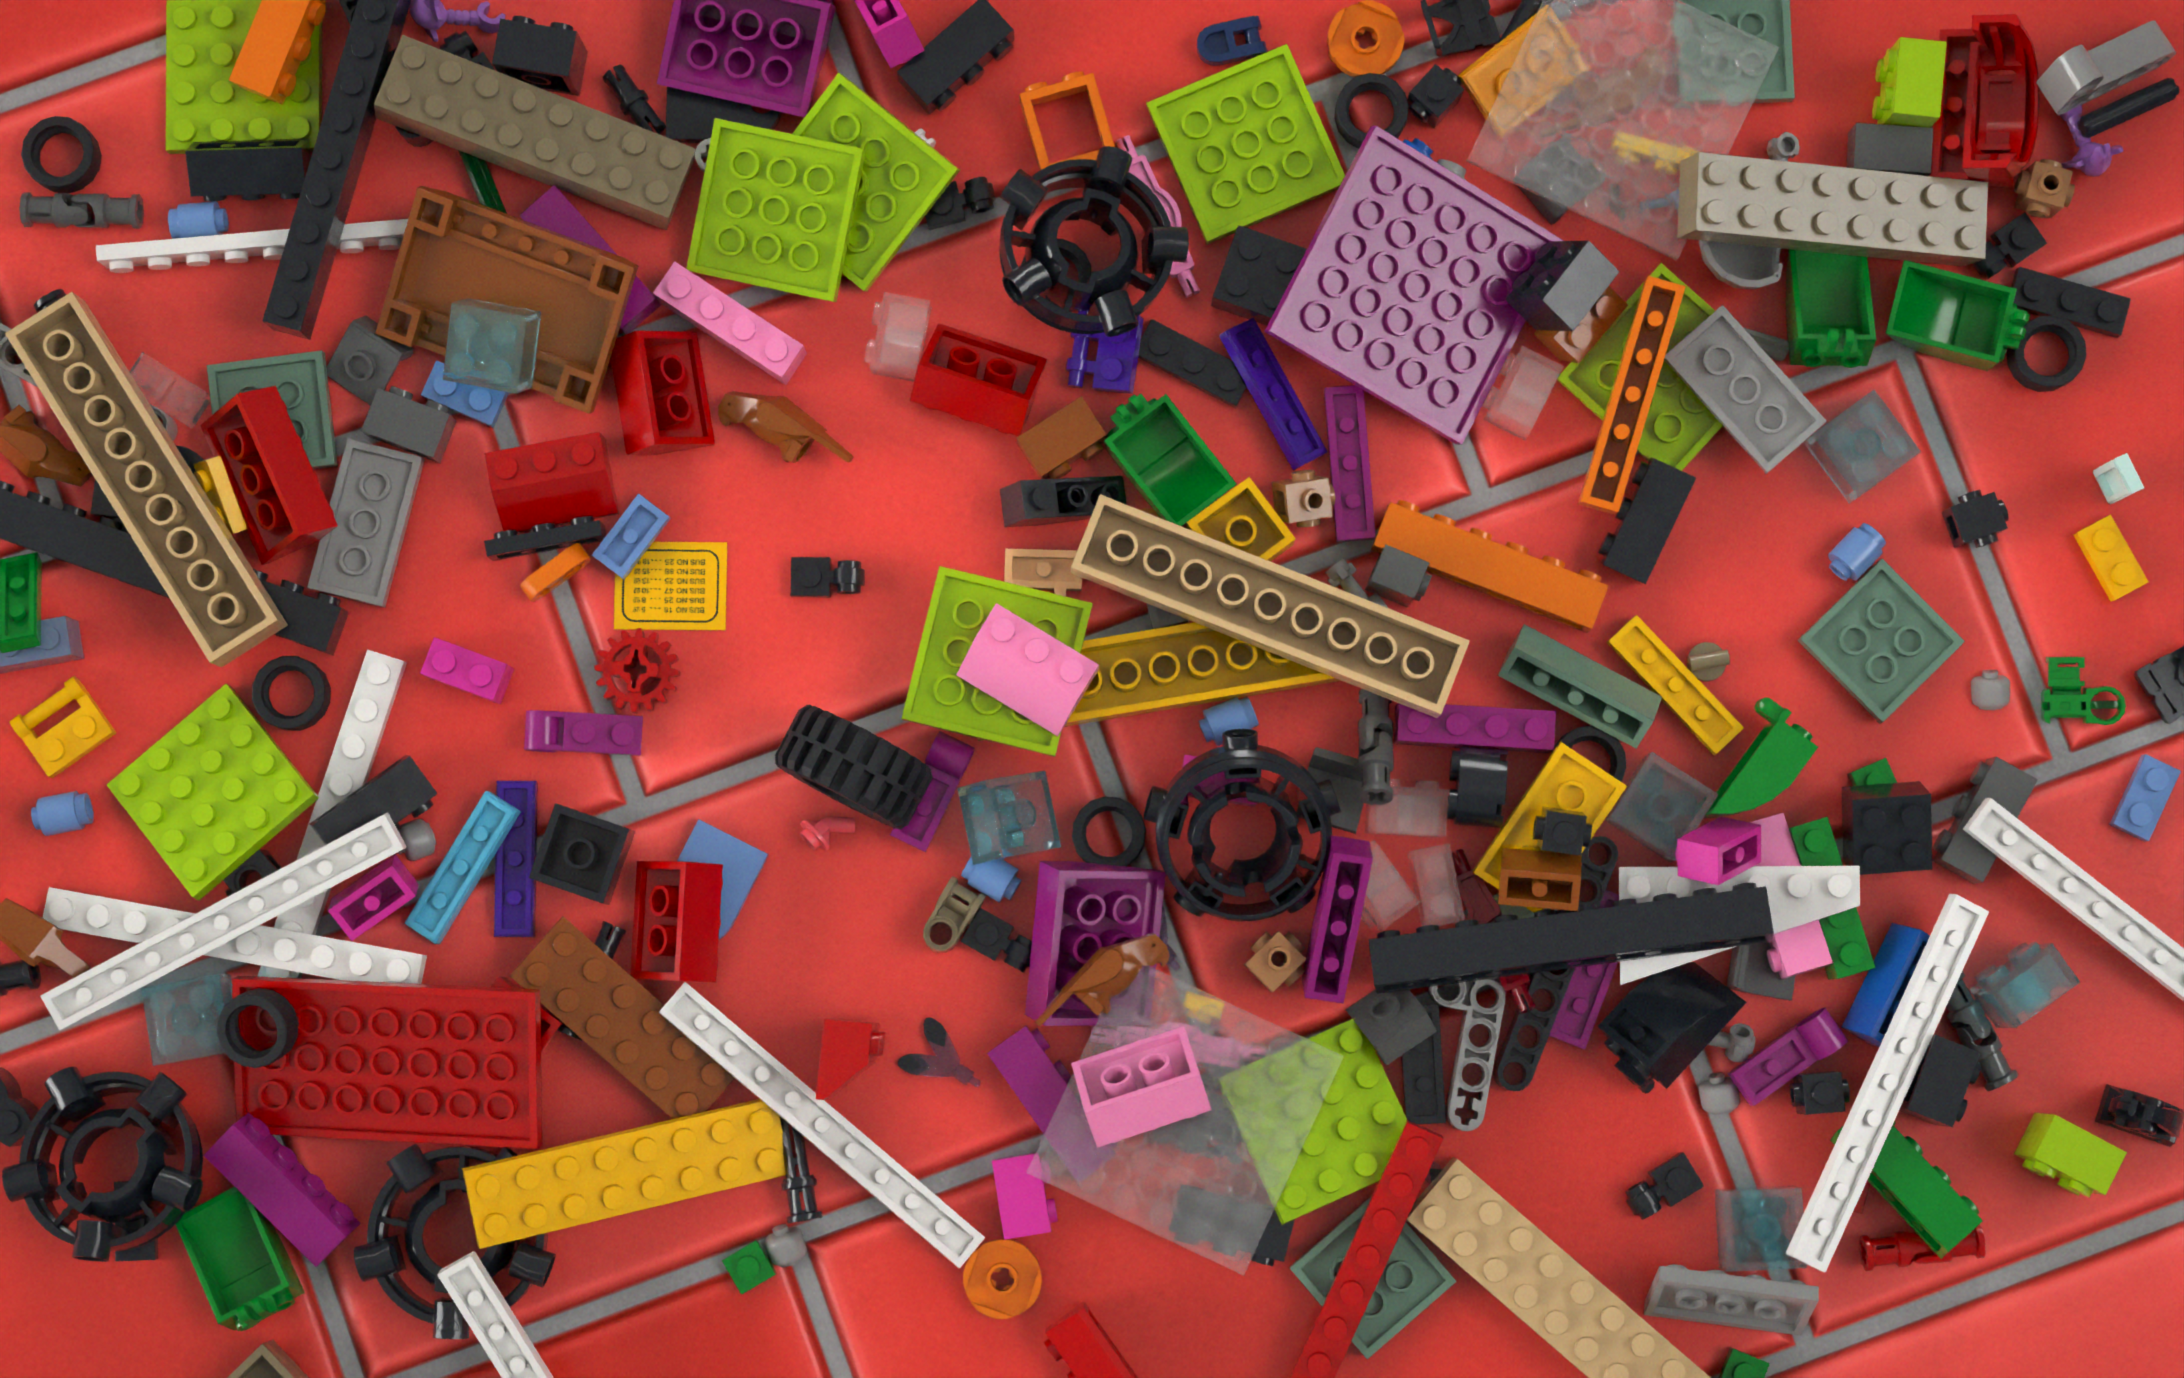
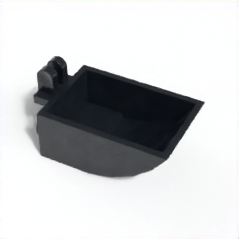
M1689 962L1646 978L1619 1002L1598 1027L1608 1038L1604 1045L1620 1058L1614 1066L1633 1085H1636L1638 1089L1646 1094L1654 1088L1655 1082L1653 1079L1667 1089L1747 1002L1698 964Z

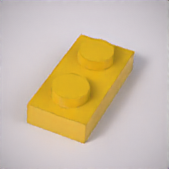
M221 456L194 463L193 465L196 470L194 476L229 532L235 534L246 530L247 526Z
M2111 515L2073 534L2111 602L2149 582Z

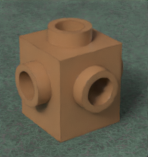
M2041 159L2040 162L2035 161L2025 171L2021 170L2014 188V192L2018 193L2014 208L2024 210L2027 214L2034 217L2052 218L2063 207H2068L2072 200L2075 185L2070 184L2073 171L2063 169V165L2054 160Z
M1300 470L1291 473L1292 479L1272 482L1274 510L1283 522H1296L1297 527H1312L1320 525V518L1333 517L1332 506L1335 504V492L1333 486L1329 483V478L1315 475L1314 470Z
M1279 931L1273 936L1265 932L1250 947L1255 954L1244 964L1272 993L1283 982L1290 987L1305 972L1300 966L1306 960L1301 954L1305 947L1290 932L1285 936ZM1274 952H1279L1284 957V963L1280 967L1275 966L1271 961Z

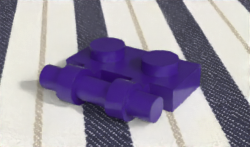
M1078 311V314L1087 315L1088 311ZM1140 315L1137 316L1139 325L1119 336L1107 337L1105 332L1097 334L1071 333L1074 343L1072 357L1067 358L1066 371L1069 372L1067 386L1083 388L1084 374L1094 375L1092 388L1096 391L1133 394L1144 318ZM1089 341H1099L1096 361L1087 360Z

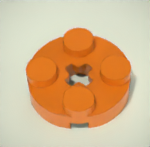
M1360 1L1358 4L1351 5L1348 8L1346 6L1335 15L1329 27L1327 36L1329 58L1342 72L1354 78L1367 73L1384 75L1396 65L1404 47L1405 38L1402 27L1398 22V17L1389 7L1375 1ZM1366 31L1372 33L1371 40L1376 42V45L1363 49L1359 47V41L1355 39V36L1357 34L1363 36Z
M997 1239L985 1242L970 1255L963 1272V1284L967 1297L976 1310L994 1319H1007L1020 1315L1034 1304L1040 1293L1042 1274L1038 1259L1028 1247L1015 1240ZM1002 1267L1009 1269V1276L1014 1278V1283L1012 1285L1006 1284L1003 1290L995 1288L996 1281L991 1279L993 1271L1000 1272Z

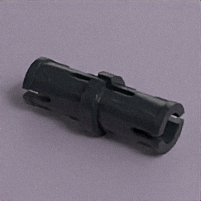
M623 65L613 67L620 82L608 70L603 76V81L621 102L619 107L625 115H630L637 126L653 131L648 124L651 123L656 132L661 134L666 125L648 103L649 97L646 92L637 88Z

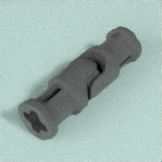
M24 192L20 198V219L24 227H32L34 223L55 224L57 228H66L69 225L91 228H109L110 225H132L134 229H140L143 225L144 204L140 194H133L131 198L109 197L105 193L77 195L56 193L54 197L33 196L30 192Z
M1361 689L1359 691V703L1362 705V718L1358 722V768L1362 772V787L1359 789V800L1369 805H1383L1393 800V788L1390 787V772L1394 768L1393 721L1389 718V704L1392 703V700Z
M1962 971L1946 1006L1949 1011L1947 1018L1957 1030V1035L1962 1045L1980 1052L1977 1062L1981 1063L1980 1071L1986 1080L1984 1087L1987 1091H1991L2013 1081L2019 1075L2016 1070H2011L2000 1050L2003 1045L1991 1023L1985 1017V1012L1979 1000L1972 998L1963 981L1965 974ZM1983 1039L1980 1045L1974 1043L1975 1040Z

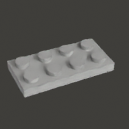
M1723 305L1665 355L1664 361L1765 474L1827 422Z
M347 439L330 501V506L338 526L320 539L307 588L383 608L386 607L425 461L423 457Z
M1677 1264L1659 1266L1644 1301V1315L1801 1336L1819 1301V1286L1806 1285L1799 1280L1785 1282L1766 1280L1765 1277L1760 1275H1748L1745 1277L1727 1275L1721 1270H1708L1705 1272L1689 1270Z

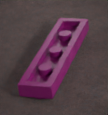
M1356 385L1324 388L1331 485L1335 492L1333 511L1336 542L1375 540L1364 390Z
M1605 890L1599 908L1613 907V902L1619 900V895ZM1618 962L1575 968L1549 1034L1550 1037L1585 1050Z

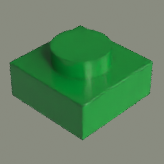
M1887 758L1848 773L1852 786L1897 783Z
M758 1240L722 1260L741 1295L777 1274Z
M1730 1347L1718 1378H1764L1769 1363Z

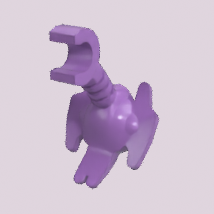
M411 0L409 6L410 15L415 23L423 27L427 35H430L434 42H438L436 30L443 26L445 22L451 25L453 23L455 25L462 24V26L469 24V26H478L484 32L496 33L499 29L500 18L505 19L506 16L501 13L496 18H488L486 15L489 12L490 3L487 1L482 2L477 10H469V12L467 10H462V12L461 10H446L440 0Z
M2082 105L2060 115L2067 122L2070 132L2073 134L2072 137L2075 144L2079 147V151L2072 160L2061 164L2063 169L2074 167L2080 169L2087 176H2100L2110 166L2112 155L2119 154L2124 150L2120 145L2110 147L2109 143L2102 145L2090 142L2091 138L2082 136L2081 131L2077 129V122L2080 121L2082 114Z

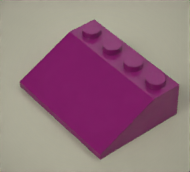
M674 0L657 84L805 117L810 110L825 57L836 6L818 0Z
M1040 861L1025 1008L1026 1016L1036 1021L1061 992V989L1100 947L1114 945L1150 933H1154L1158 937L1160 936L1165 871L1076 861ZM1157 964L1143 966L1131 985L1123 992L1111 998V1009L1108 1014L1102 1013L1097 1017L1073 993L1042 1025H1150Z

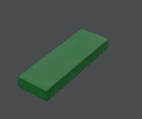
M38 552L0 559L1 653L41 646L42 561Z

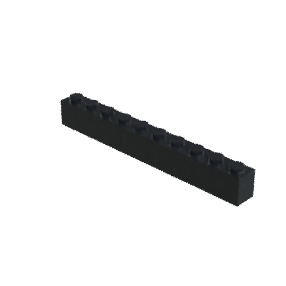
M358 0L262 320L275 331L308 340L311 339L376 121L374 102L397 49L411 0Z
M0 481V539L169 598L131 535L121 531L122 523L103 516L100 517L99 522L86 519L87 511L64 503L63 509L60 510L49 506L51 499L31 491H28L27 496L23 497L13 493L15 486ZM253 569L288 626L274 635L334 655L349 614L347 610L339 607L341 600L320 592L316 599L303 594L305 587L283 579L280 586L266 582L268 574Z
M1742 883L1733 886V891L1717 893L1715 888H1704L1693 891V896L1677 898L1674 893H1666L1654 896L1653 901L1637 903L1636 899H1622L1613 902V907L1597 909L1596 904L1579 905L1578 911L1558 914L1555 909L1537 911L1534 913V917L1518 919V915H1502L1496 917L1494 923L1479 924L1478 920H1464L1455 923V928L1440 930L1438 925H1427L1416 928V933L1400 935V931L1397 930L1383 931L1377 934V938L1368 939L1374 986L1378 994L1772 942L1774 931L1766 886L1757 887L1756 883Z

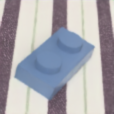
M436 360L421 396L443 404L457 413L493 428L509 393L500 387Z
M638 493L593 552L592 556L625 580L671 518Z
M2147 754L2141 755L2109 825L2144 842L2149 841L2181 771Z

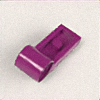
M528 710L526 711L524 750L640 756L643 716Z
M939 731L925 759V764L931 769L932 780L909 824L900 830L893 828L890 834L892 837L921 851H927L975 750L974 747Z
M1824 1007L1787 1030L1730 1071L1728 1075L1748 1104L1755 1106L1813 1063L1839 1050L1848 1042V1039Z

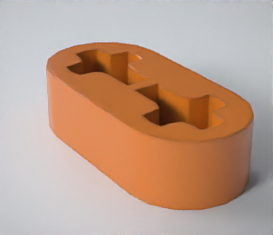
M580 543L573 544L528 576L520 584V587L530 601L535 602L584 568L591 558Z

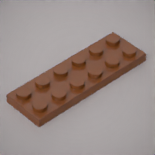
M563 916L510 974V977L524 989H540V1002L544 1007L672 1119L707 1111L735 1079V1077L658 1013L664 1005Z

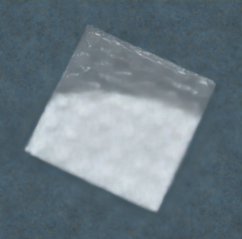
M1543 0L1466 162L1677 260L1687 239L1677 238L1680 161L1698 152L1729 154L1779 47L1679 0Z
M1143 966L1131 985L1123 992L1111 998L1109 1013L1106 1015L1102 1013L1099 1016L1079 1060L1185 1026L1212 1110L1097 1148L1084 1112L1073 1072L1026 1173L1244 1276L1344 1056L1150 966Z

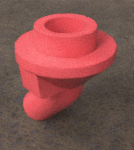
M825 817L821 820L804 819L800 822L803 830L799 834L813 850L820 847L822 850L827 851L830 843V832L854 833L855 818Z

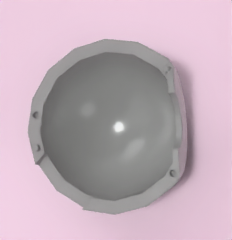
M1699 240L1703 262L1718 280L1733 288L1754 290L1775 283L1781 277L1783 264L1779 263L1781 248Z

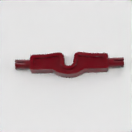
M1463 849L1456 850L1462 865L1459 864L1455 853H1450L1448 858L1457 874L1454 878V884L1468 912L1467 920H1478L1479 924L1494 923L1496 917L1502 916V911L1488 890L1484 880L1473 873V869H1471ZM1528 974L1498 978L1505 993L1513 994L1521 1014L1528 1012L1522 997H1524L1530 1011L1536 1008L1526 987L1530 984Z

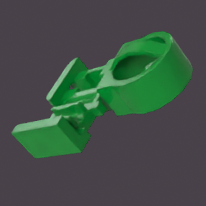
M2046 657V663H2048V687H2052V694H2050L2049 688H2045L2041 692V719L2043 722L2050 724V718L2083 717V723L2110 725L2121 719L2125 713L2126 703L2120 691L2113 687L2098 686L2083 688V694H2081V686H2085V681H2080V668H2085V657ZM2078 663V667H2058V665ZM2105 691L2111 692L2117 698V701H2091L2094 695ZM2091 709H2117V712L2110 719L2104 720L2094 716Z

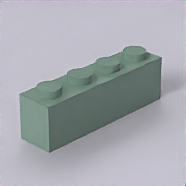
M1525 624L1508 650L1498 673L1499 677L1636 749L1654 722L1662 696Z

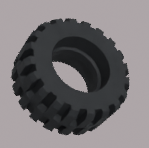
M806 705L798 710L775 754V764L784 772L828 797L899 830L907 826L911 821L932 780V772L929 766L922 763L916 757L911 756L908 752L846 719L811 705Z

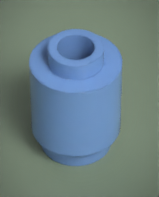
M217 201L179 204L176 209H169L168 224L172 239L223 235V232L229 229L227 211L225 208L220 209Z
M1862 523L1859 528L1853 527L1828 554L1831 561L1829 568L1844 581L1848 578L1857 581L1882 555V548L1886 545V541L1877 530L1866 523Z
M1238 697L1205 709L1203 710L1204 719L1198 721L1206 741L1214 740L1216 746L1223 744L1222 734L1227 730L1251 729L1259 725L1248 697L1240 700Z
M73 791L38 798L36 807L31 809V817L36 830H41L45 836L84 829L85 825L93 823L94 812L89 795Z
M977 849L968 860L961 874L963 878L968 880L967 884L998 903L1004 897L1011 900L1022 881L1016 877L1019 871L1018 868L989 851L983 853Z

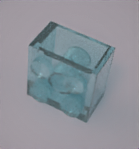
M470 298L451 303L443 380L515 394L532 388L541 312Z
M1875 390L1868 393L1803 442L1848 503L1860 497L1921 452Z
M1650 752L1644 756L1626 784V789L1605 818V821L1668 862L1676 861L1675 849L1677 839L1697 829L1718 794L1657 754Z
M1046 771L987 779L957 788L973 865L1033 855L1061 847Z
M2035 941L2029 945L2024 942L2011 950L2006 955L2009 961L1997 968L1995 965H1992L1980 972L1975 977L1978 983L1969 990L1975 999L1979 1000L1983 1010L1996 1028H2017L2079 984L2080 981L2053 943L2038 944Z
M215 974L141 988L153 1066L169 1065L226 1054L218 1040L217 1019L223 1007L232 1000L230 974Z
M1772 1186L1714 1189L1719 1269L1733 1272L1807 1268V1264L1785 1254L1804 1214L1801 1187Z

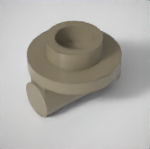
M1710 642L1696 645L1691 649L1687 657L1688 669L1701 681L1717 679L1724 672L1726 665H1730L1728 650H1722L1718 645Z

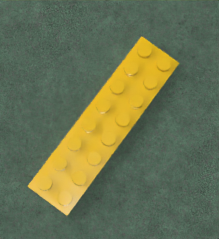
M756 1099L462 1168L477 1245L479 1249L785 1176L783 1131L780 1116L762 1100Z

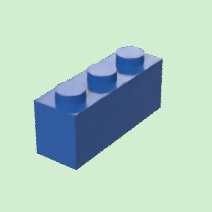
M1895 923L1891 924L1874 959L1876 968L1868 971L1841 1028L1870 1045L1880 1047L1930 935L1920 929Z

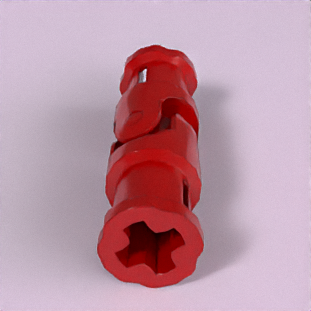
M1980 1224L1942 1259L1937 1255H1933V1250L1915 1231L1912 1233L1898 1231L1889 1237L1871 1239L1868 1235H1863L1859 1239L1860 1257L1865 1271H1872L1874 1266L1897 1264L1898 1267H1908L1914 1261L1917 1264L1950 1262L1952 1257L1975 1255L1978 1259L1984 1258L1986 1254L1985 1238Z

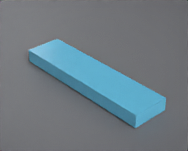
M485 791L404 924L434 944H441L521 811L492 792Z

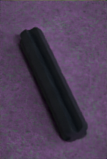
M2172 78L2161 80L2082 116L2080 121L2077 122V129L2081 131L2083 137L2090 138L2174 100L2176 95L2180 93L2179 86L2176 85Z

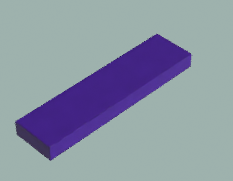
M1254 317L1221 333L1219 337L1292 470L1294 471L1328 452Z
M497 781L496 795L520 810L521 813L495 854L494 937H535L536 880L529 878L537 851V781Z

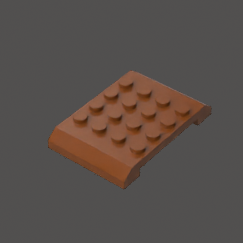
M421 186L416 191L375 334L409 347L417 345L551 395L554 397L553 401L590 414L594 412L639 266L619 255L463 197Z

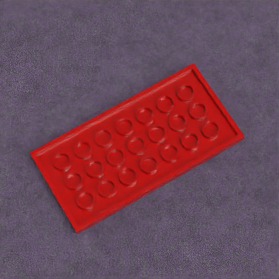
M237 976L232 979V999L246 991L257 988L274 990L289 1001L295 1009L299 1022L298 1037L292 1049L279 1060L259 1068L241 1066L234 1061L236 1122L247 1113H250L254 1118L266 1124L271 1135L527 1149H538L543 1145L540 989ZM256 1005L246 1007L240 1012L238 1027L246 1043L260 1051L271 1048L277 1041L278 1030L275 1020L269 1012Z

